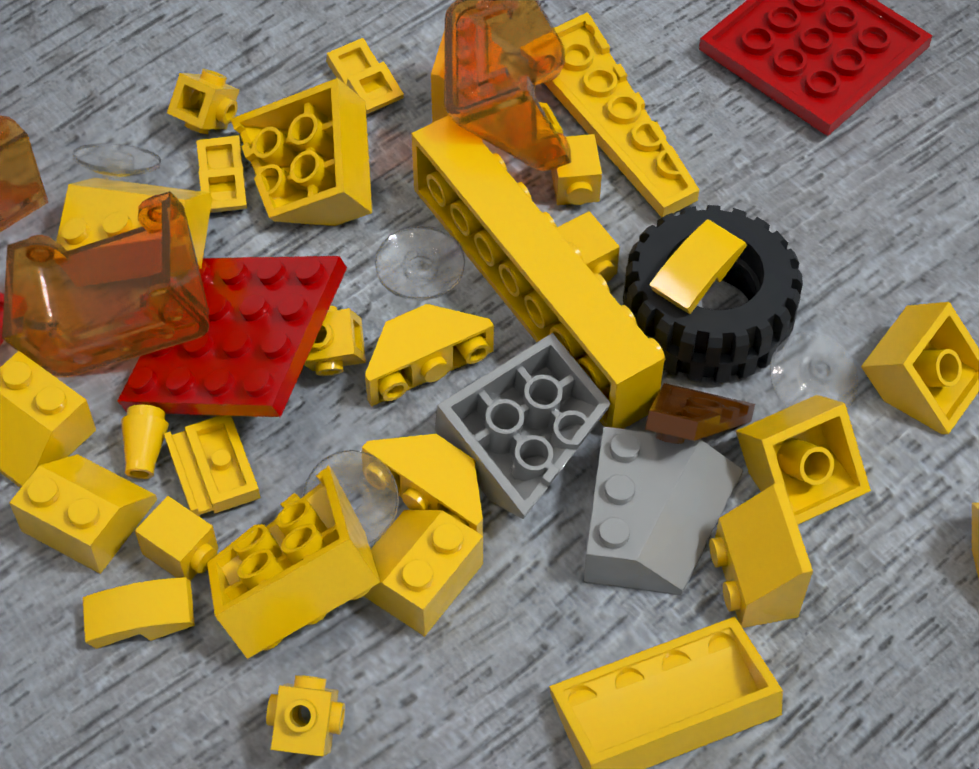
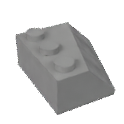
M551 333L437 405L435 431L439 436L474 459L478 486L492 503L524 519L599 422L611 403L557 337Z
M603 426L583 582L682 595L706 548V543L716 523L725 510L726 503L734 487L736 488L742 476L743 469L701 439L696 441L685 439L683 444H673L657 439L655 437L656 433Z

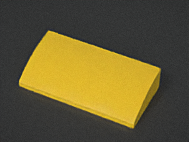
M735 616L549 686L558 715L583 769H646L782 715L783 690Z

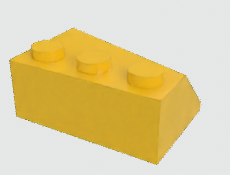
M339 78L230 119L234 130L241 136L244 144L241 148L245 158L252 164L256 174L254 181L271 220L274 222L337 226L372 214L366 101Z
M91 178L68 184L53 255L78 287L201 269L212 197L208 192L102 178Z
M329 465L316 475L320 484L301 499L296 493H293L280 504L283 509L267 526L263 524L253 525L207 562L215 617L247 659L262 650L274 648L283 638L306 625H313L319 622L328 612L349 600L363 597L372 587L380 583L365 531Z

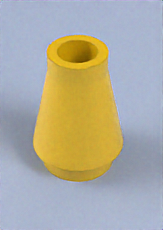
M133 405L127 409V415L121 419L126 462L125 474L136 479H149L154 476L155 464L165 438L164 433H167L169 423L165 420V411L161 408L151 405Z

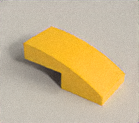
M364 38L327 53L326 62L336 78H339L366 101V114L404 98V93L384 61L378 63Z
M239 135L196 140L201 192H208L212 197L210 213L247 209Z
M707 219L680 245L649 285L652 291L688 314H691L716 280L719 283L722 281L747 244Z
M186 577L150 580L123 585L84 596L85 642L98 649L138 634L152 641L195 626L191 581Z

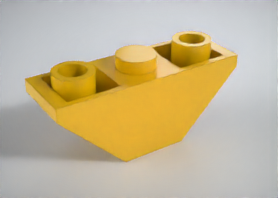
M425 304L386 321L365 373L367 400L371 407L383 401L396 400L406 391L425 382L438 381L447 372L467 363L474 364L483 360L488 354L494 352L493 323L489 318L430 304Z
M438 434L370 440L362 446L364 473L376 487L382 490L390 489L402 498L404 504L410 510H443L483 535V517L475 461L472 457Z

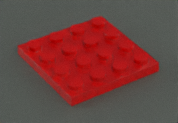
M746 0L700 38L699 50L826 136H829L930 47L933 35L877 0Z
M340 256L203 258L201 269L182 272L117 402L126 412L133 405H151L161 408L165 411V414L281 417L347 270Z

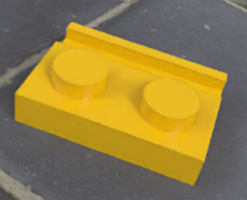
M220 415L184 427L185 431L173 435L171 431L164 433L165 441L189 510L199 517L201 514L214 511L215 514L261 498L257 482L232 416Z

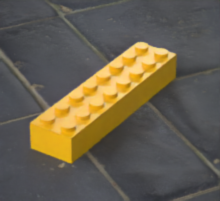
M456 111L412 132L414 191L536 343L553 333L610 401V407L599 420L604 427L624 429L646 417L661 388L665 356L659 343L654 338H648L637 326L636 319L631 310L625 305L621 306L610 294L609 287L604 278L598 273L594 274L583 262V257L577 246L572 242L567 243L557 231L556 224L550 214L540 211L532 201L527 187L522 182L517 183L508 173L501 156L497 153L492 154L483 143L478 129L473 124L468 125Z

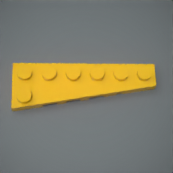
M588 12L520 44V57L588 134H595L597 145L661 218L698 201L700 189L674 148L668 144L666 135L658 122L651 120L645 110L643 98L639 92L635 93L627 81L628 75L621 63L616 64L610 54L609 44Z

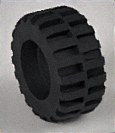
M708 205L706 210H697L696 206L680 210V215L678 216L670 213L657 220V227L654 225L647 227L639 235V242L632 246L629 253L625 273L623 305L631 310L636 319L637 326L648 338H654L661 346L665 356L663 370L676 376L678 372L688 374V380L702 382V378L706 377L714 378V383L728 382L730 376L736 374L739 379L755 374L756 365L762 369L775 361L776 354L785 349L789 342L790 334L793 331L803 286L802 273L798 270L800 264L792 249H787L788 242L778 231L774 233L769 231L770 225L759 217L752 220L746 217V211L733 208L732 212L720 210L721 206ZM709 219L747 244L722 281L739 289L749 301L738 307L724 310H713L696 306L692 313L688 314L652 291L649 284L680 245L701 224Z

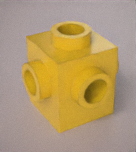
M202 69L201 74L179 73L167 114L185 121L184 126L202 134H209L210 129H227L228 124L231 122L230 119L236 115L238 108L236 100L240 90L226 84L227 77L212 70Z
M330 306L304 365L310 370L316 371V375L320 376L340 374L344 372L343 366L366 363L362 318L350 308L337 310V307Z
M295 675L294 684L279 685L278 694L270 695L266 714V724L274 726L271 750L322 757L331 753L333 734H341L345 717V703L337 702L339 690L325 688V678ZM303 706L307 707L310 711L311 718L309 722L305 721L302 717L301 710Z

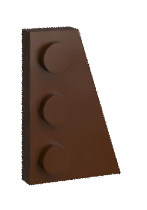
M664 383L649 410L645 430L656 432L655 437L668 443L683 444L685 439L696 441L751 422L755 404Z

